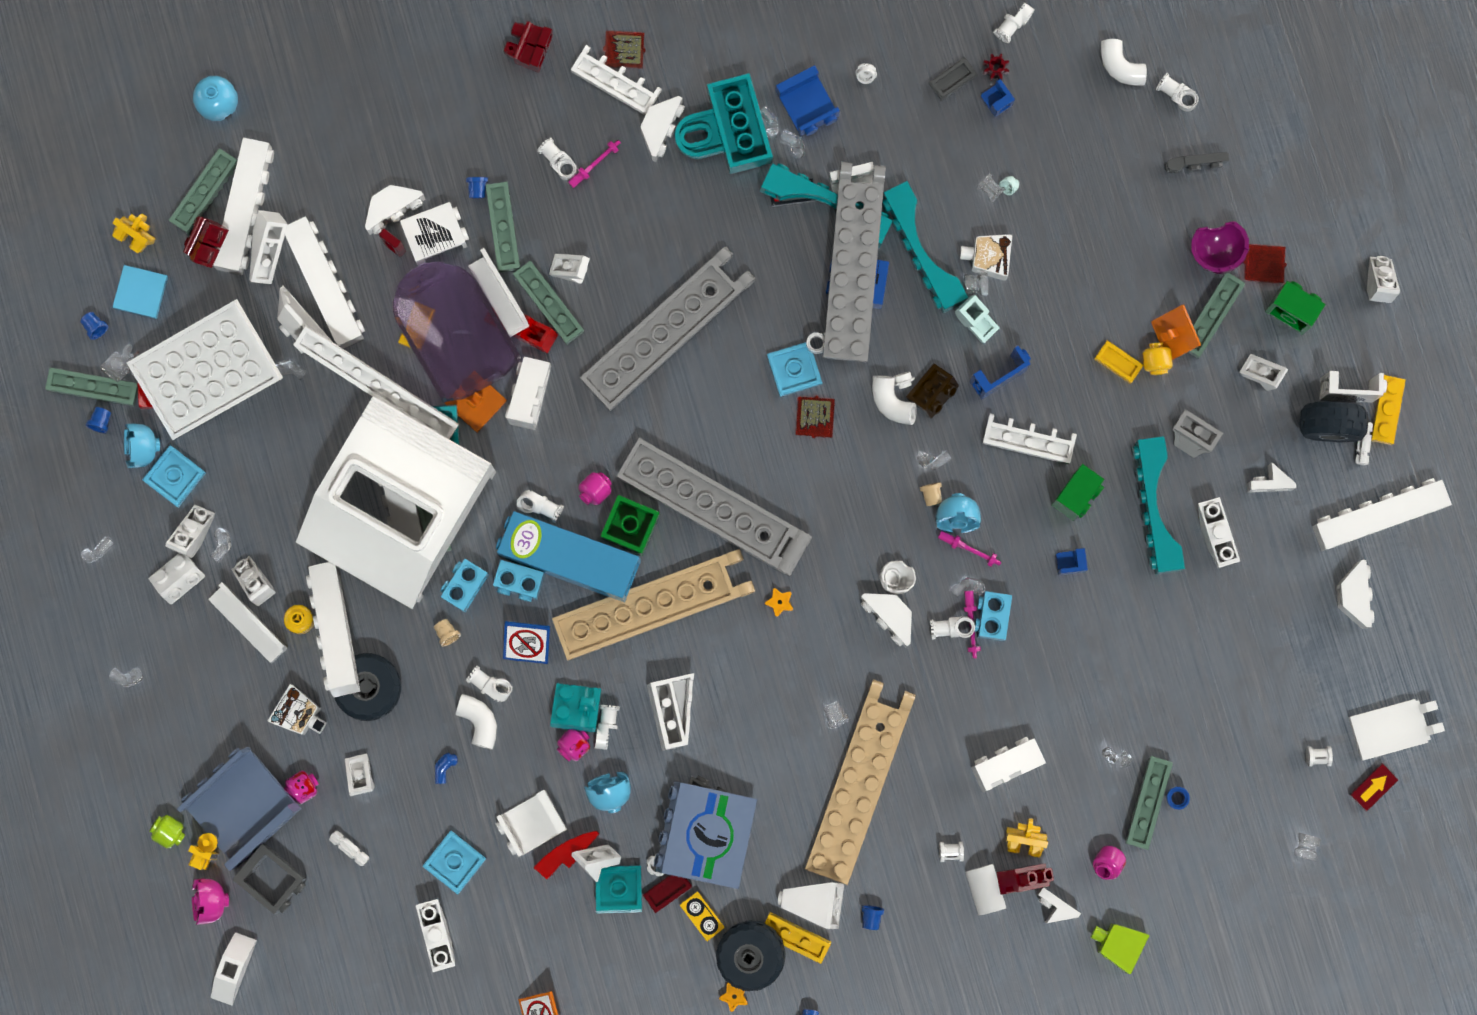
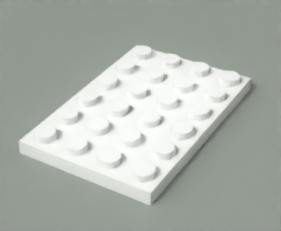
M237 299L126 362L172 440L283 378Z

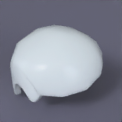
M890 561L881 568L879 579L882 587L891 594H904L914 586L916 575L914 568L907 566L903 561Z

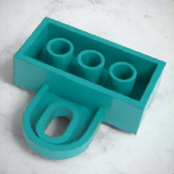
M750 73L707 84V93L712 109L688 115L679 122L675 131V141L678 149L685 156L693 159H701L724 153L730 174L772 164L773 155ZM704 130L708 134L705 140L688 143L684 139L687 133Z

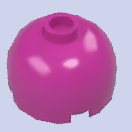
M206 878L194 879L192 890H197L194 897H192L194 921H196V925L213 923L223 915L224 907L229 906L228 893H224L222 886L215 880Z

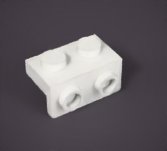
M178 553L148 579L157 592L169 604H173L192 587L197 585L205 575L190 557Z

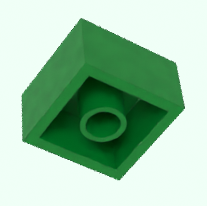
M1287 281L1277 291L1265 312L1303 335L1314 325L1326 304L1322 302L1318 295L1314 293L1308 294L1302 290L1303 287L1300 284Z
M1082 464L1051 506L1072 521L1077 517L1081 519L1091 507V504L1088 503L1090 499L1094 501L1104 489V486L1101 484L1105 479Z
M618 495L601 533V539L643 556L660 517V512Z

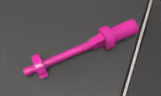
M619 140L615 143L610 141L607 144L609 148L586 169L582 167L578 169V173L568 181L569 185L575 188L582 180H587L590 177L588 172L611 151L614 153L618 152L617 146L621 142Z
M941 531L938 539L952 545L951 548L956 549V547L966 549L988 560L987 565L992 567L993 563L1000 566L1001 561L996 559L997 554L993 553L990 557L966 545L960 540L961 537H954Z
M964 591L966 607H963L964 612H968V617L974 621V611H977V606L974 605L973 591ZM975 632L971 635L972 647L967 648L968 652H972L973 658H977V651H981L980 646L976 647Z

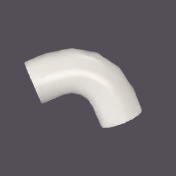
M1106 39L1101 41L1102 62L1109 75L1123 84L1145 86L1147 76L1146 64L1128 62L1123 56L1121 40Z
M873 376V400L878 410L889 420L913 425L917 414L916 404L900 401L896 397L894 391L895 377Z
M462 694L456 716L466 718L473 723L475 729L471 744L493 750L497 733V723L493 712L484 702L472 696Z

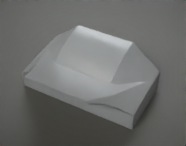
M1186 409L1173 427L1175 433L1174 446L1193 458L1203 453H1211L1223 435L1221 431Z

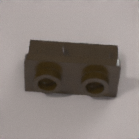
M934 363L908 393L906 398L911 403H915L918 408L923 410L932 419L935 414L942 410L946 401L955 395L959 384L954 376Z

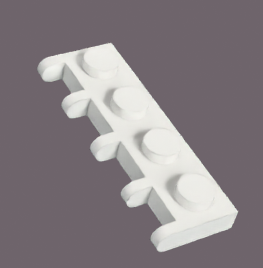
M586 45L571 68V72L646 115L649 107L653 106L662 89L657 87L655 92L652 93L642 87L645 81L644 78L640 77L638 82L635 83L623 76L626 71L625 67L622 66L617 72L606 66L607 57L605 55L599 61L589 56L588 52L591 47Z
M989 414L982 444L1070 464L1077 434L1072 433L1069 441L1057 438V429L1053 428L1051 436L1034 432L1035 424L1033 423L1030 424L1029 431L1012 427L1014 420L1012 418H1009L1007 425L994 423V414Z

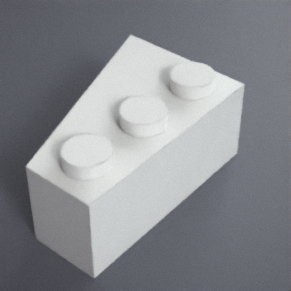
M524 357L523 362L518 363L516 371L518 379L512 386V399L505 415L510 425L536 431L551 370L549 362Z
M694 673L652 682L647 685L662 751L688 745Z
M1024 737L1015 742L1016 747L1008 750L1007 746L994 751L996 756L990 759L984 756L974 761L975 766L971 767L982 792L988 791L1046 763L1035 738L1029 740L1028 737Z

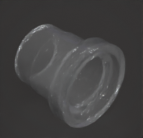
M839 702L831 703L823 708L829 721L827 724L829 729L841 726L850 720Z

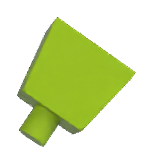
M1111 923L1107 931L1096 925L1090 938L1101 943L1098 949L1099 954L1123 972L1131 975L1150 935Z

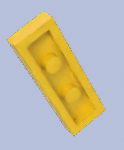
M1384 375V380L1387 381V390L1377 400L1371 441L1393 445L1406 379Z
M772 912L769 913L765 921L766 925L776 930L783 940L785 947L820 964L822 963L831 945V941Z

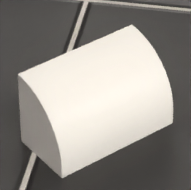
M993 864L965 872L978 916L1006 909L1003 895H1000L998 879Z

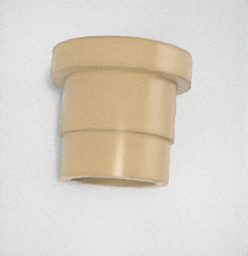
M941 482L919 487L920 492H923L926 506L942 502Z
M444 619L434 626L442 647L454 643L461 636L460 632L454 629L448 619Z

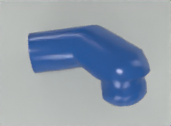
M446 753L435 763V784H446V770L450 766H455L458 762L455 754Z

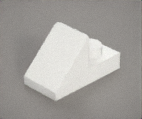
M555 254L549 275L582 284L590 258L584 255Z
M1250 354L1239 373L1243 377L1260 383L1266 391L1277 389L1288 369Z
M1273 463L1268 465L1269 480L1266 477H1254L1253 481L1247 483V493L1292 491L1296 488V483Z
M367 753L345 758L349 795L354 796L373 791L375 785L371 777Z
M609 844L572 852V857L595 882H598L602 868L618 865L621 860V856Z
M1044 887L1040 888L1036 893L1040 897L1038 902L1049 909L1051 906L1054 907L1045 923L1078 918L1081 915L1080 912Z

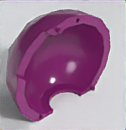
M1235 221L1227 222L1219 228L1202 227L1196 230L1192 238L1191 251L1196 262L1204 270L1216 274H1226L1234 271L1244 262L1249 251V238L1245 229Z

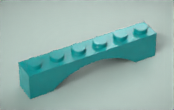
M772 163L760 192L779 201L790 198L815 199L837 209L838 192L836 194L830 191V188L823 183L818 182L815 184L809 181V177L804 174L797 173L796 175L790 172V169L783 164L778 163L775 165ZM857 202L855 207L861 210L864 205L862 202ZM881 212L878 248L882 245L893 221L884 212Z
M908 181L883 193L882 206L886 212L890 211L893 217L892 225L896 232H901L903 236L901 241L905 250L911 251L914 257L911 259L915 269L917 271L920 270L923 274L922 282L927 290L930 289L934 295L932 301L936 309H941L942 313H945L963 304L968 299V296L959 278L939 268L922 248L915 225L917 198Z
M1165 436L1140 439L1132 447L1134 460L1137 459L1138 461L1136 478L1137 481H1141L1142 490H1139V498L1141 504L1144 503L1145 512L1142 513L1143 523L1148 526L1149 534H1146V543L1148 548L1151 547L1152 556L1149 557L1151 570L1154 569L1155 575L1182 571L1185 569L1182 546L1166 530L1157 506L1156 491L1158 479L1168 459Z

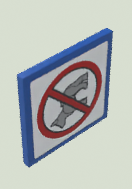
M505 621L503 659L548 664L550 626Z

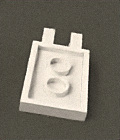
M1412 699L1348 717L1361 761L1428 743V740H1431L1430 735L1445 731L1442 722L1429 726L1425 722L1423 713L1437 710L1436 700L1420 704L1419 700Z

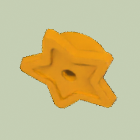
M773 588L772 598L767 600L765 605L773 608L775 617H778L783 611H793V607L789 602L792 592L781 593L776 588Z
M727 982L726 993L721 995L719 1000L728 1003L730 1012H733L738 1005H748L744 997L745 991L736 989ZM735 994L737 996L736 999H733L732 995Z

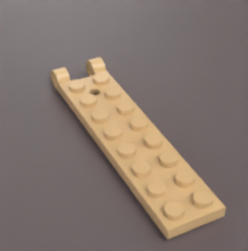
M740 549L632 588L628 593L625 603L608 597L552 618L567 661L756 592L752 581L733 587L725 568L744 560ZM710 581L712 583L711 589H705L703 586L704 582Z
M874 679L805 867L808 871L848 885L916 696L905 691L899 709L881 704L877 701L884 683ZM878 723H882L884 725V730L882 732L876 730V725Z

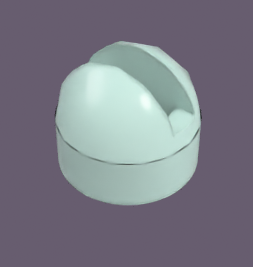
M1013 176L1005 177L1000 182L1001 191L1009 196L1014 194L1019 188V181Z

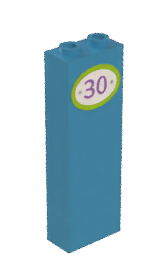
M513 511L511 517L508 516L504 525V529H506L505 534L498 539L496 544L499 557L625 603L641 563L639 556Z

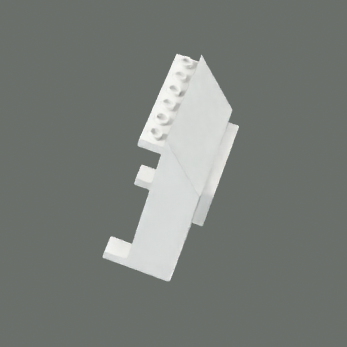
M372 397L315 492L296 543L413 609L416 602H421L424 596L422 595L423 590L488 479L492 480L496 471L490 462L379 399ZM356 471L433 514V518L418 542L340 498Z

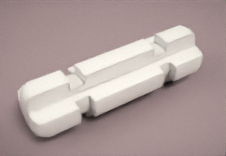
M1368 422V432L1361 441H1357L1356 452L1359 453L1356 454L1355 463L1358 465L1369 464L1370 456L1367 455L1370 453L1372 435H1370V432L1373 431V423Z
M334 831L329 840L334 845H338V848L351 859L354 858L358 865L364 866L369 860V856L364 852H360V849L350 840L344 839V835L339 831Z

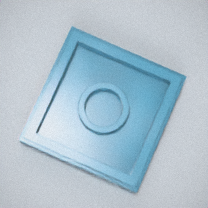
M124 265L112 308L157 319L168 276Z
M806 342L767 354L780 397L823 384L814 354L808 351Z
M170 445L142 480L179 508L206 472Z
M451 830L422 867L458 895L487 858Z

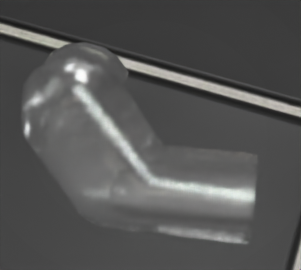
M290 359L275 363L282 376L293 374L301 380L307 372Z
M923 451L917 455V460L920 466L936 470L949 462L951 457L947 451L942 452L936 457Z
M218 528L214 532L218 547L210 555L218 563L231 549L230 534L222 528Z
M134 668L126 674L113 669L108 678L128 688L140 683L143 679V674L139 668Z

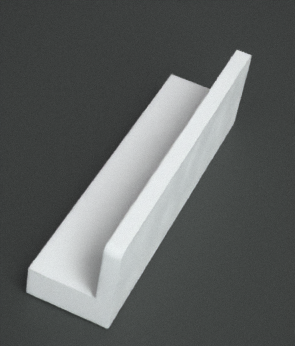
M482 248L480 251L483 258L470 264L468 267L507 333L512 337L529 327V324L486 250Z
M221 582L218 585L220 588L208 600L270 663H273L288 647L226 584Z

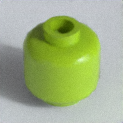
M169 815L158 816L149 830L152 833L151 839L167 849L171 848L174 844L178 846L185 836L182 833L183 824Z

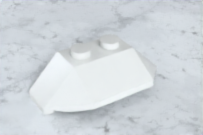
M282 286L279 292L277 320L282 324L278 328L285 336L291 335L297 340L307 325L333 342L290 292Z

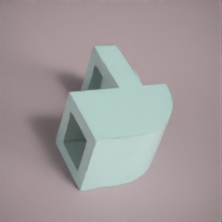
M971 295L955 311L957 318L964 327H968L981 343H985L999 329V326L988 315L990 311L976 295Z

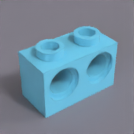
M464 559L463 562L459 561L452 571L455 575L451 581L447 580L444 583L440 592H442V599L466 613L489 574ZM468 569L475 571V577L471 581H466L463 578L464 572ZM456 588H460L463 591V596L459 600H454L451 597L452 591Z
M500 560L493 586L498 588L497 592L510 596V593H515L519 595L518 599L531 602L532 599L538 600L545 573ZM506 573H511L514 576L513 582L509 585L502 583V577ZM529 579L534 580L535 588L531 591L524 590V582Z
M985 591L983 596H979L977 609L981 610L980 619L976 618L974 631L978 632L977 638L997 641L1006 640L1012 595ZM989 600H997L1000 604L999 610L992 611L988 606ZM992 621L996 624L997 629L995 633L986 631V622Z

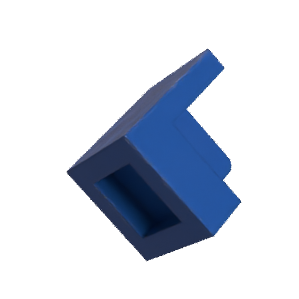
M1001 79L997 80L993 87L981 94L982 100L994 117L1013 106L1015 98Z
M1085 548L1056 554L1058 575L1085 573L1088 571Z

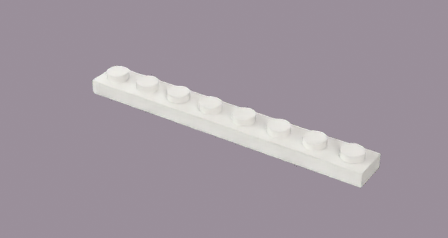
M307 325L293 345L366 393L447 439H450L459 423Z

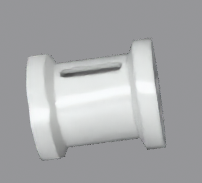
M1326 746L1325 749L1306 748V763L1308 767H1312L1313 764L1332 766L1333 754L1331 746Z
M939 842L940 862L945 860H959L963 862V842H958V844Z

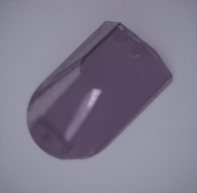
M431 262L411 270L398 284V289L393 299V313L396 323L442 402L461 400L473 395L475 392L504 378L521 360L518 350L479 285L463 268L444 264L443 262Z

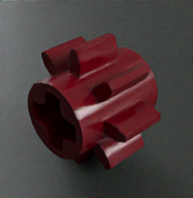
M990 54V61L984 60L983 65L987 67L983 71V75L988 74L990 81L993 78L1002 80V74L1008 75L1010 71L1005 68L1009 65V60L1004 61L1002 54L999 57H994L993 54ZM995 64L999 65L997 71L993 70Z

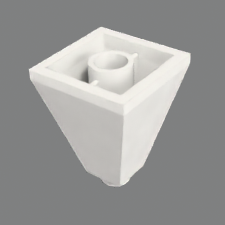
M830 882L783 889V891L779 892L778 905L826 929H839L844 884Z

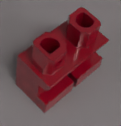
M527 21L526 25L515 22L511 35L520 38L518 45L507 41L504 54L513 58L515 64L539 73L553 38V30L545 26L543 28L536 26Z
M199 216L195 218L194 228L190 237H187L184 243L185 248L183 252L190 256L189 259L192 262L212 268L220 251L218 248L222 247L229 230L218 222Z
M1046 863L996 872L1000 895L1050 886L1049 882L1054 881L1052 868H1046Z

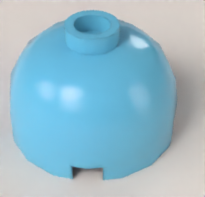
M207 76L196 84L193 91V103L197 112L205 119L222 121L235 111L238 104V94L234 86L227 79L220 76Z
M126 424L127 430H124V454L129 455L130 460H126L127 468L145 467L154 460L155 453L160 451V440L155 438L154 432L148 426L143 424Z
M962 493L952 494L951 497L943 500L937 509V528L948 533H953L952 528L962 529L961 533L972 532L978 529L981 523L979 506L974 500Z
M616 772L617 776L609 778L610 773L590 780L587 783L588 787H584L589 802L601 811H608V813L620 811L621 806L626 804L631 794V784L626 773Z

